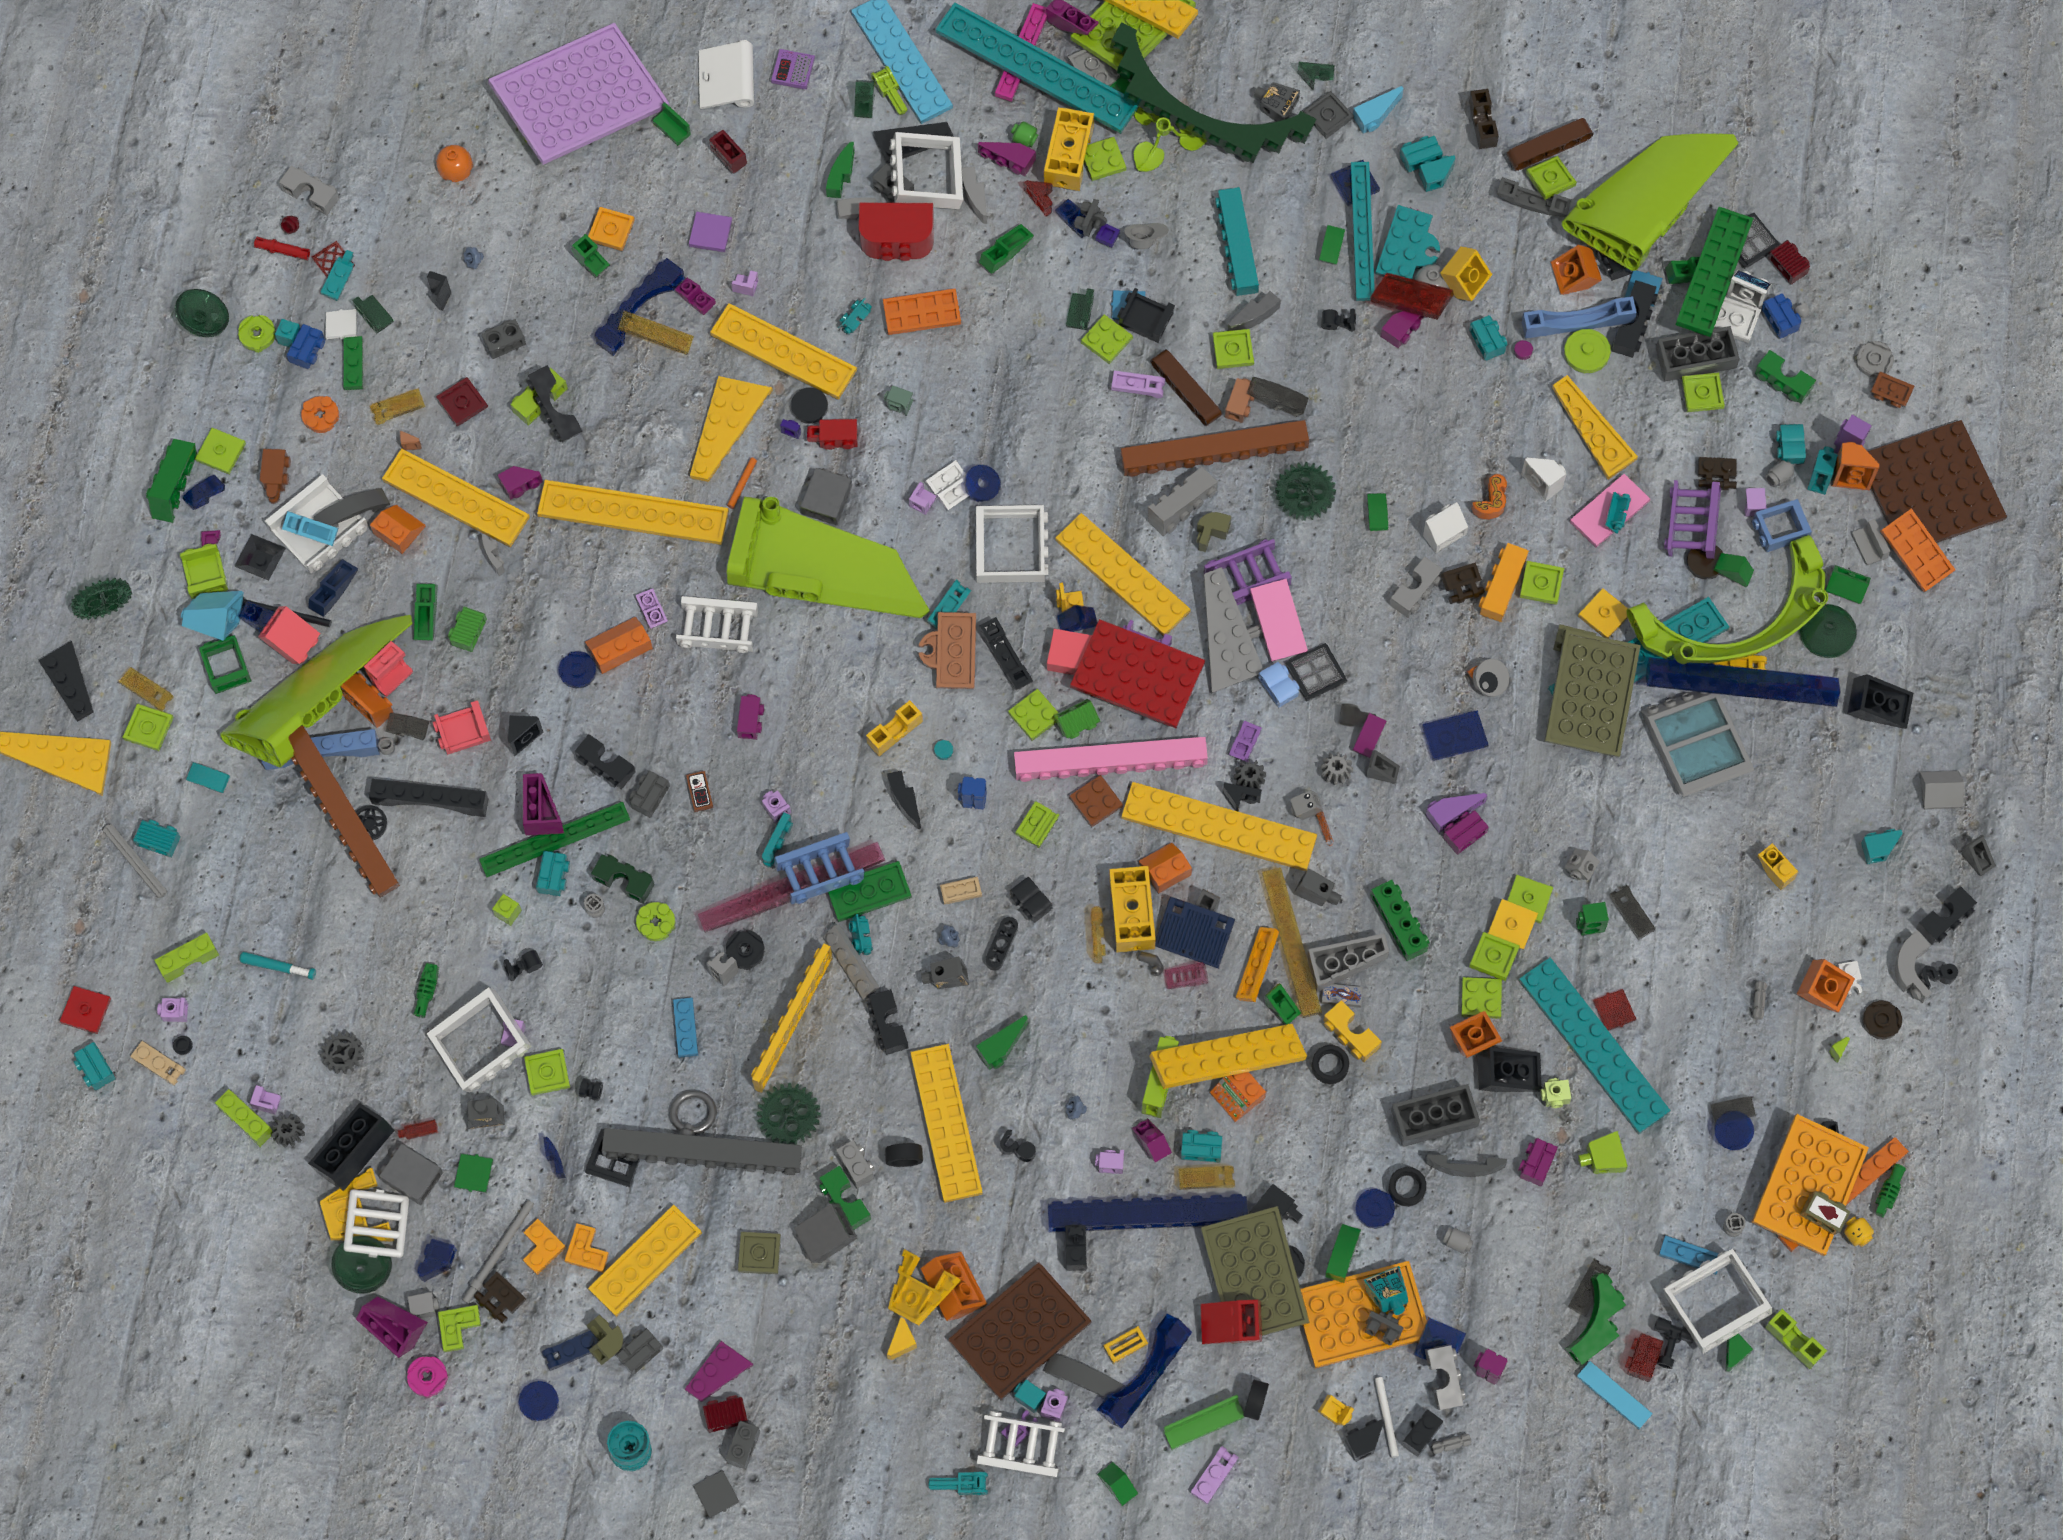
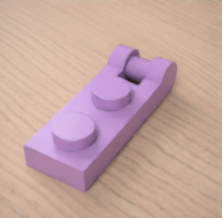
M1114 371L1111 390L1162 398L1164 392L1162 387L1165 385V378ZM1150 384H1154L1155 388L1150 387Z
M1221 1446L1192 1489L1191 1494L1208 1505L1239 1457L1235 1454H1230L1224 1446ZM1222 1458L1228 1461L1226 1466L1219 1463Z

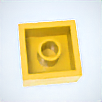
M1460 246L1440 272L1457 299L1473 301L1492 276L1491 271L1478 251Z

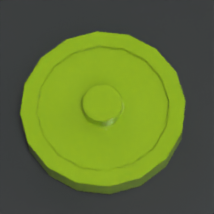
M1581 329L1574 332L1567 339L1564 347V356L1568 365L1581 373H1594L1601 370L1607 365L1611 354L1610 343L1607 338L1600 332L1592 329Z

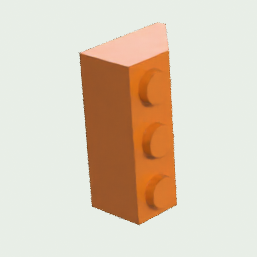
M1854 442L1842 443L1833 471L1832 486L1870 490L1878 472L1879 463L1862 445Z
M636 617L585 641L602 674L653 649L648 634Z
M355 673L340 686L343 693L342 696L378 728L394 714L391 708L392 703L386 697L381 698L378 695L379 691L373 685L369 686L362 674Z
M962 1252L935 1257L920 1268L929 1287L933 1289L944 1270L961 1279L939 1304L946 1321L959 1319L987 1305Z

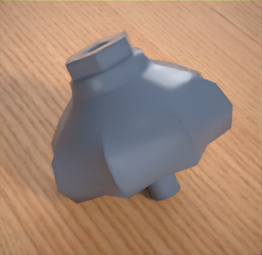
M467 247L463 253L464 262L467 264V267L473 269L478 268L484 257L482 252H478V249L475 247Z
M945 925L938 940L942 945L955 948L960 941L959 933L953 926Z
M1079 1096L1070 1097L1065 1106L1066 1114L1070 1120L1079 1118L1081 1114H1085L1087 1111V1107Z

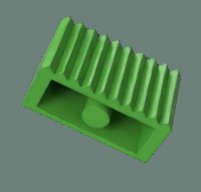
M463 607V610L459 611L456 616L457 623L455 627H452L449 631L448 638H450L451 645L473 652L487 620L485 613Z
M1089 699L1054 716L1062 735L1070 739L1078 737L1080 735L1079 732L1085 729L1091 730L1095 728L1096 724L1100 722L1097 712Z

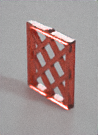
M335 241L313 255L312 259L326 278H328L325 270L331 271L336 261V255H340L343 258L345 251ZM335 246L334 252L328 251L329 249ZM325 253L323 259L317 258L321 254ZM327 254H332L333 259H326ZM325 262H330L331 267H324Z

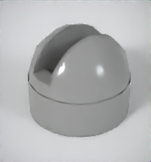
M1803 303L1795 307L1793 311L1798 313L1801 318H1805L1809 314V307L1807 303Z
M383 738L379 741L378 747L382 754L389 755L394 751V743L390 738Z

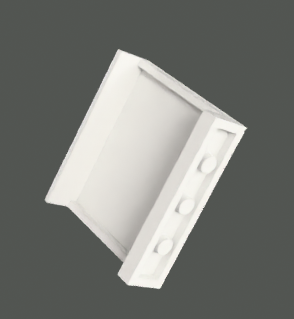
M323 474L265 520L268 529L310 574L321 569L328 559L334 558L339 550L349 546L355 537L362 535L369 527L366 519H362L360 515L338 523L339 527L337 528L339 529L333 546L282 529L287 512L313 519L322 510L343 500Z

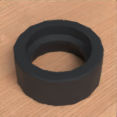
M1325 1045L1316 1051L1312 1060V1072L1320 1082L1336 1084L1347 1075L1349 1057L1342 1048L1335 1045ZM1326 1054L1337 1055L1342 1061L1340 1072L1331 1076L1324 1074L1319 1068V1061L1322 1056Z
M899 1143L887 1146L885 1148L886 1164L893 1167H908L921 1164L923 1162L922 1146L915 1143Z
M1403 1167L1392 1174L1389 1180L1388 1191L1395 1203L1410 1207L1418 1204L1423 1199L1427 1183L1424 1175L1419 1170L1413 1167ZM1402 1176L1414 1177L1419 1184L1418 1193L1411 1198L1400 1196L1396 1190V1182Z
M1253 1380L1243 1414L1244 1417L1259 1420L1269 1383Z

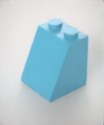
M244 592L200 593L182 610V626L224 641L240 624Z

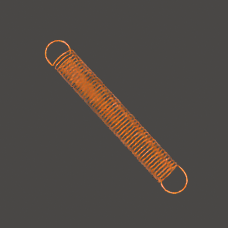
M1322 811L1319 812V816L1318 813L1316 816L1319 821L1321 815L1319 824L1322 827L1323 835L1326 831L1324 838L1327 841L1330 830L1328 829L1327 831L1328 825L1326 824L1325 816H1322Z

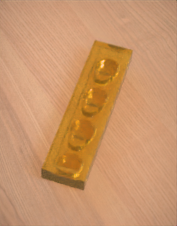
M623 311L618 330L686 355L690 350L694 337L627 311Z

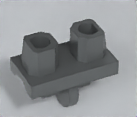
M1093 199L1092 203L1083 202L1080 210L1082 214L1086 215V218L1077 216L1075 219V228L1083 230L1084 236L1089 237L1093 227L1098 229L1099 226H1105L1107 223V219L1104 217L1105 212L1100 211L1098 207L1099 200Z
M1390 1310L1389 1314L1384 1312L1377 1314L1371 1311L1366 1322L1365 1333L1375 1336L1379 1330L1385 1333L1382 1341L1391 1346L1395 1340H1399L1404 1327L1398 1325L1399 1320L1392 1317L1394 1314L1392 1310Z

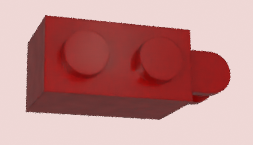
M857 419L819 420V426L807 427V441L820 442V448L828 450L858 447Z

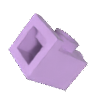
M778 790L776 792L769 791L763 796L762 805L775 823L779 822L784 812L791 814L789 804L786 803Z
M162 998V1003H158L157 1013L166 1022H187L189 1003L185 998Z
M1105 1150L1100 1152V1154H1096L1095 1166H1099V1173L1123 1174L1124 1150H1120V1153H1116L1114 1150Z
M1059 1389L1048 1390L1041 1409L1042 1417L1057 1422L1061 1421L1068 1401V1397L1064 1396V1391ZM1057 1400L1059 1404L1057 1406H1053L1051 1404V1401Z

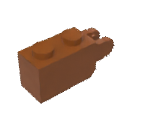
M263 449L260 481L263 488L267 491L266 495L271 504L278 503L281 491H285V485L289 483L287 468L291 466V458L287 455L286 450Z

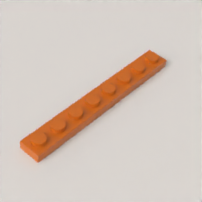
M1896 1137L1862 1164L1846 1205L1908 1154L1909 1151ZM1778 1236V1239L1790 1252L1799 1246V1244Z

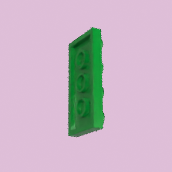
M899 861L864 872V879L856 885L849 884L828 892L838 922L853 918L856 914L859 916L912 898Z

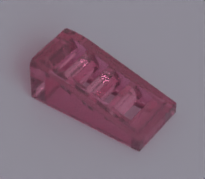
M1203 962L1165 970L1168 989L1208 984L1206 966ZM1197 970H1200L1201 978H1197ZM1189 971L1192 972V980L1189 979ZM1182 972L1184 973V979H1185V981H1182V980H1181V974H1180V973H1182ZM1176 973L1177 983H1174L1172 974Z

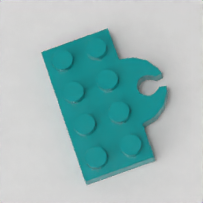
M1401 205L1397 206L1375 272L1376 275L1411 285L1416 268L1436 263L1438 257H1429L1425 254L1427 249H1434L1436 253H1440L1438 240L1434 235L1428 233L1433 215Z

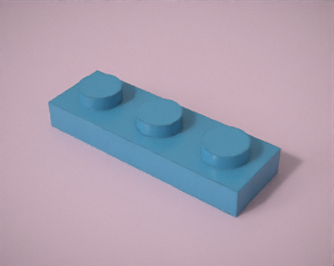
M693 997L674 999L678 1057L698 1056Z
M1665 1235L1659 1256L1698 1269L1703 1262L1707 1260L1712 1261L1717 1258L1719 1253Z

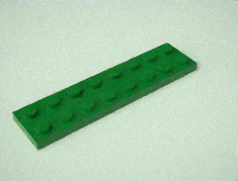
M1718 207L1677 318L1676 326L1711 337L1754 218Z

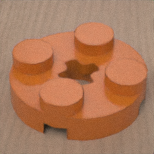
M318 396L305 401L301 411L304 425L316 433H325L332 430L340 416L336 403L328 396ZM319 411L325 412L322 418L316 416Z

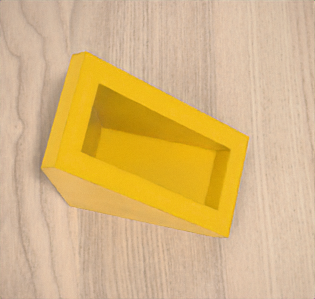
M900 1317L887 1353V1358L890 1360L917 1348L914 1337L905 1319Z

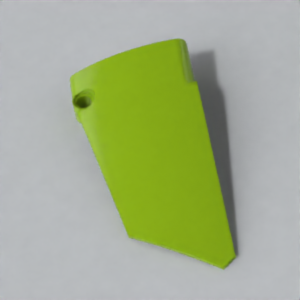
M744 497L727 565L728 585L765 590L769 595L914 618H922L930 612L896 549L779 506V500L775 497H767L764 501L759 498Z

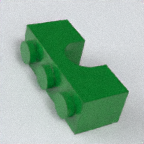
M1769 350L1757 365L1755 374L1760 380L1771 384L1775 390L1782 391L1788 395L1792 401L1802 404L1814 388L1816 379L1802 370L1794 377H1786L1781 372L1785 359Z
M840 1166L819 1178L821 1184L818 1186L824 1196L828 1194L831 1201H829V1204L841 1205L853 1230L871 1220V1215L861 1199L852 1203L842 1200V1193L850 1188L851 1185Z

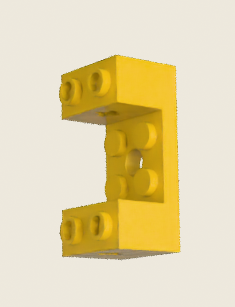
M1058 107L1044 168V185L1080 191L1088 143H1091L1094 130V113ZM1066 141H1072L1074 145L1071 147H1066L1064 143Z
M1148 866L1109 869L1116 953L1155 949L1156 939ZM1130 901L1138 904L1135 910H1130L1127 907Z

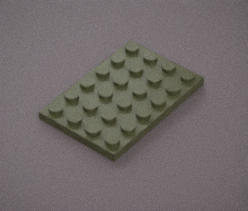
M1566 629L1544 742L1619 758L1641 645Z
M1278 1206L1201 1227L1221 1302L1257 1299L1261 1301L1262 1336L1310 1323Z

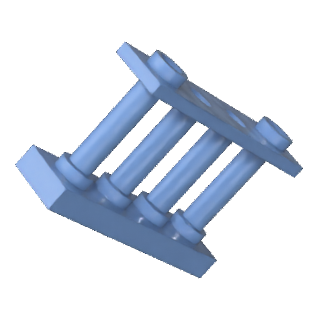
M847 832L775 857L774 865L777 872L780 870L785 871L794 892L790 893L791 905L804 903L809 898L849 884L856 885L864 879L863 868L855 870L846 850L850 843ZM835 851L840 853L848 874L837 877L828 856L829 853ZM818 857L822 859L830 880L819 883L810 862ZM798 864L804 866L812 886L802 890L792 869L793 866Z

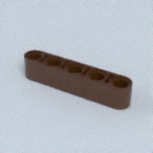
M1580 118L1510 149L1506 156L1514 170L1519 171L1586 142L1593 137L1594 133L1586 119Z
M1167 349L1150 360L1153 368L1161 377L1165 378V382L1203 425L1208 426L1222 416L1219 407Z

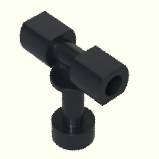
M1658 1317L1654 1331L1665 1334V1339L1668 1342L1664 1355H1660L1657 1365L1672 1369L1675 1360L1671 1357L1675 1344L1680 1343L1681 1340L1693 1343L1694 1340L1685 1326L1679 1328L1671 1325V1321Z

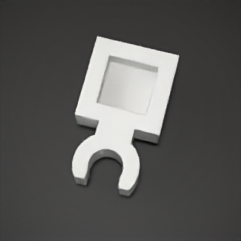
M1858 962L1838 964V968L1855 978L1847 996L1850 997L1852 995L1851 989H1856L1857 994L1861 995L1862 988L1857 983L1862 980Z

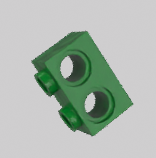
M1606 903L1582 905L1580 912H1578V918H1576V926L1578 930H1581V935L1605 932L1609 921Z

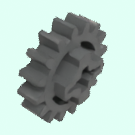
M339 1031L337 1037L331 1034V1040L325 1039L327 1046H321V1049L324 1051V1053H321L324 1065H328L330 1071L335 1068L336 1074H339L340 1070L347 1074V1069L353 1072L354 1065L360 1066L358 1060L364 1059L363 1055L360 1054L364 1052L363 1047H360L362 1045L361 1041L357 1040L356 1035L350 1037L349 1032L342 1035ZM343 1050V1051L345 1052V1054H344V1055H341V1054H340V1051Z

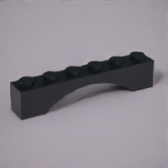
M372 779L369 798L373 805H426L480 817H486L489 801L486 791Z

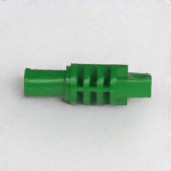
M426 963L416 992L418 1000L413 1013L414 1016L420 1017L421 1015L422 1018H425L428 1004L433 1000L439 967L435 964Z
M1894 1164L1889 1179L1884 1181L1875 1203L1878 1204L1876 1215L1884 1218L1888 1208L1892 1210L1900 1192V1182L1906 1171V1168L1900 1164Z

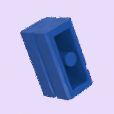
M1781 293L1763 302L1761 309L1779 339L1799 330L1801 317L1798 313H1794L1791 300L1785 298L1784 294Z
M302 324L286 355L288 361L305 369H309L311 364L314 365L317 360L318 350L322 349L325 345L323 332Z
M964 777L963 782L959 783L958 801H962L963 808L974 807L975 809L982 810L985 808L987 788L984 778Z

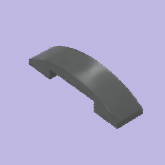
M1504 177L1501 178L1497 191L1498 196L1514 205L1541 214L1560 217L1567 216L1572 200L1556 194L1544 200L1539 192L1520 187L1519 182Z
M382 488L368 490L334 503L315 515L313 519L339 527L338 523L371 509L375 512L389 506L390 502Z
M1427 1154L1426 1164L1440 1172L1460 1177L1489 1175L1502 1170L1507 1163L1505 1158H1487L1485 1165L1447 1163V1155Z
M1054 1354L1049 1359L1044 1370L1049 1375L1076 1384L1118 1405L1126 1387L1095 1369Z

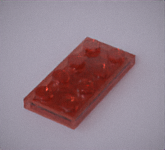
M1386 273L1370 298L1372 303L1438 320L1454 296L1452 289Z

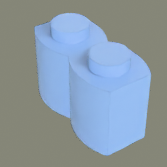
M1276 662L1261 671L1258 678L1275 704L1280 708L1298 697V690L1300 688L1295 680H1291L1288 677L1289 671L1286 666Z

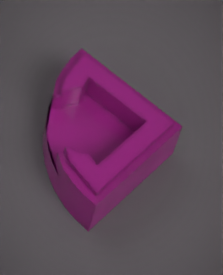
M221 531L201 532L202 547L206 544L217 545L221 538Z

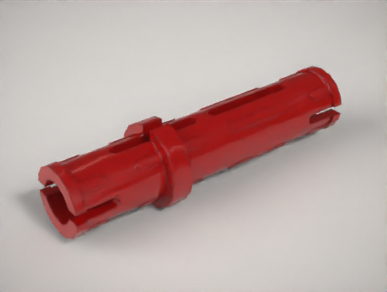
M257 236L254 241V248L264 249L273 254L280 253L307 261L308 257H310V249L281 243L276 239L270 240Z

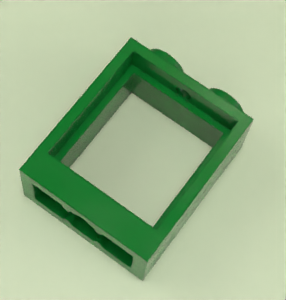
M235 635L227 636L224 641L208 642L199 647L215 694L252 682ZM235 648L242 670L215 679L208 657Z

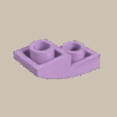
M653 588L636 595V599L650 629L668 622Z

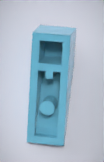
M1402 86L1354 108V120L1363 134L1368 131L1373 132L1381 125L1403 96Z

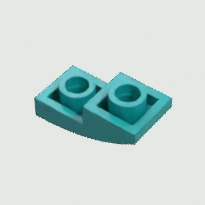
M193 762L186 780L210 790L224 793L230 775Z

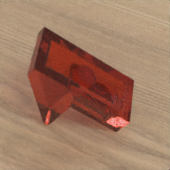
M1025 181L1024 191L1046 217L1050 215L1053 203L1047 195L1052 193L1053 184Z

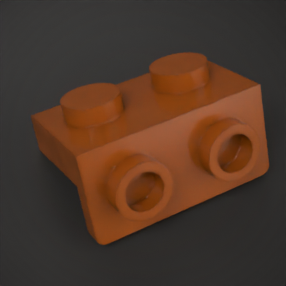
M1879 372L1871 392L1874 393V398L1881 401L1886 398L1891 400V405L1901 408L1902 405L1906 407L1915 386Z

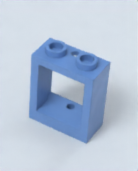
M1798 499L1757 511L1752 520L1754 529L1758 530L1760 535V544L1762 547H1765L1766 552L1789 546L1791 541L1811 535L1812 533ZM1789 511L1798 532L1772 539L1764 519Z

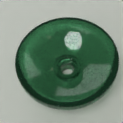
M202 289L187 290L178 297L175 303L174 310L177 320L187 331L194 335L214 337L221 334L228 325L229 312L226 305L219 297L209 291Z
M1825 604L1811 620L1799 629L1803 645L1811 653L1823 658H1835L1848 652L1853 646L1857 634L1856 624L1851 615L1843 608L1832 604ZM1827 624H1831L1833 628L1827 627Z
M354 1236L352 1239V1244L386 1248L380 1241L369 1236ZM344 1241L334 1251L331 1261L333 1276L340 1286L350 1292L359 1294L373 1292L382 1287L390 1276L392 1269L391 1257L377 1255V1258L369 1257V1254L346 1252L343 1248ZM362 1267L364 1271L359 1272L357 1268Z

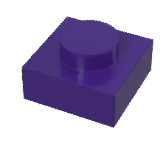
M1106 224L1100 228L1096 235V241L1112 248L1120 234V230Z
M782 420L780 424L781 433L799 439L801 435L800 425L793 420Z

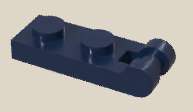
M590 1330L554 1347L547 1348L541 1353L543 1358L547 1359L549 1371H552L591 1354L589 1349L598 1342V1339ZM559 1353L561 1358L555 1360L554 1355Z

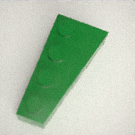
M173 439L171 445H168L166 456L160 462L158 474L154 475L152 487L148 488L146 493L153 519L170 523L174 522V508H179L180 491H185L186 476H190L197 456L195 443Z

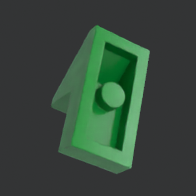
M1280 983L1265 995L1266 1006L1275 1011L1283 1024L1288 1025L1301 1014Z

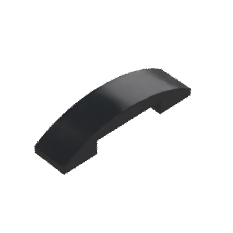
M995 617L979 625L993 655L1016 691L1032 683L1033 680L1030 674L1020 662L1005 636V631L998 619Z

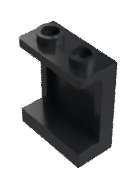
M1134 288L1133 292H1129L1125 299L1127 303L1125 308L1121 307L1117 315L1120 318L1118 325L1159 343L1174 313L1175 305L1168 303L1167 306L1138 294V289Z

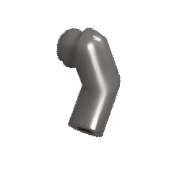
M1146 952L1140 953L1139 961L1151 965L1152 975L1159 976L1163 973L1164 966L1157 955Z

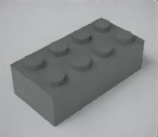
M1731 326L1713 329L1711 337L1694 332L1658 339L1656 345V353L1664 382L1682 379V376L1736 369L1740 360Z
M1469 1084L1394 1103L1391 1108L1402 1147L1478 1127L1480 1123Z

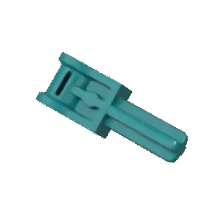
M958 1472V1478H930L928 1485L930 1490H958L959 1495H987L986 1478L988 1473Z

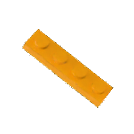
M1259 928L1236 995L1239 1001L1256 1002L1279 934L1276 928Z

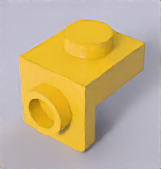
M1327 1395L1318 1412L1335 1425L1344 1426L1351 1420L1354 1408L1344 1405L1332 1395Z

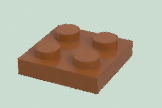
M1101 775L1069 795L1070 800L1091 828L1123 807L1122 802Z

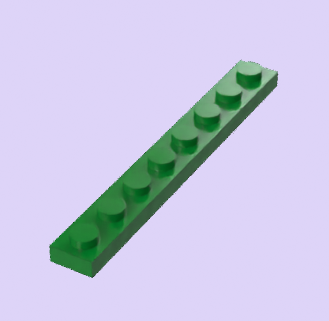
M620 802L563 825L564 833L537 835L482 857L479 860L487 878L540 857L544 851L552 852L630 820L624 803Z

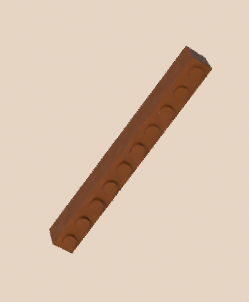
M1302 420L1121 448V460L1124 476L1135 477L1142 473L1154 474L1161 470L1173 471L1177 468H1192L1200 464L1211 465L1214 462L1221 461L1226 463L1233 459L1246 460L1253 456L1265 457L1272 453L1284 454L1292 450L1303 451L1309 447V436L1306 422Z
M300 726L289 736V741L294 749V756L291 759L295 766L298 764L301 766V776L305 782L310 781L312 787L309 789L315 798L319 796L322 801L319 805L324 814H330L332 819L329 822L334 830L339 829L342 834L339 838L343 845L350 847L349 855L354 863L356 861L359 862L361 868L358 870L364 879L368 877L371 884L368 886L373 895L378 894L381 898L400 885L306 729Z

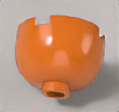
M449 145L443 148L437 155L436 166L439 175L444 180L459 182L469 177L470 171L473 168V162L470 153L464 147Z

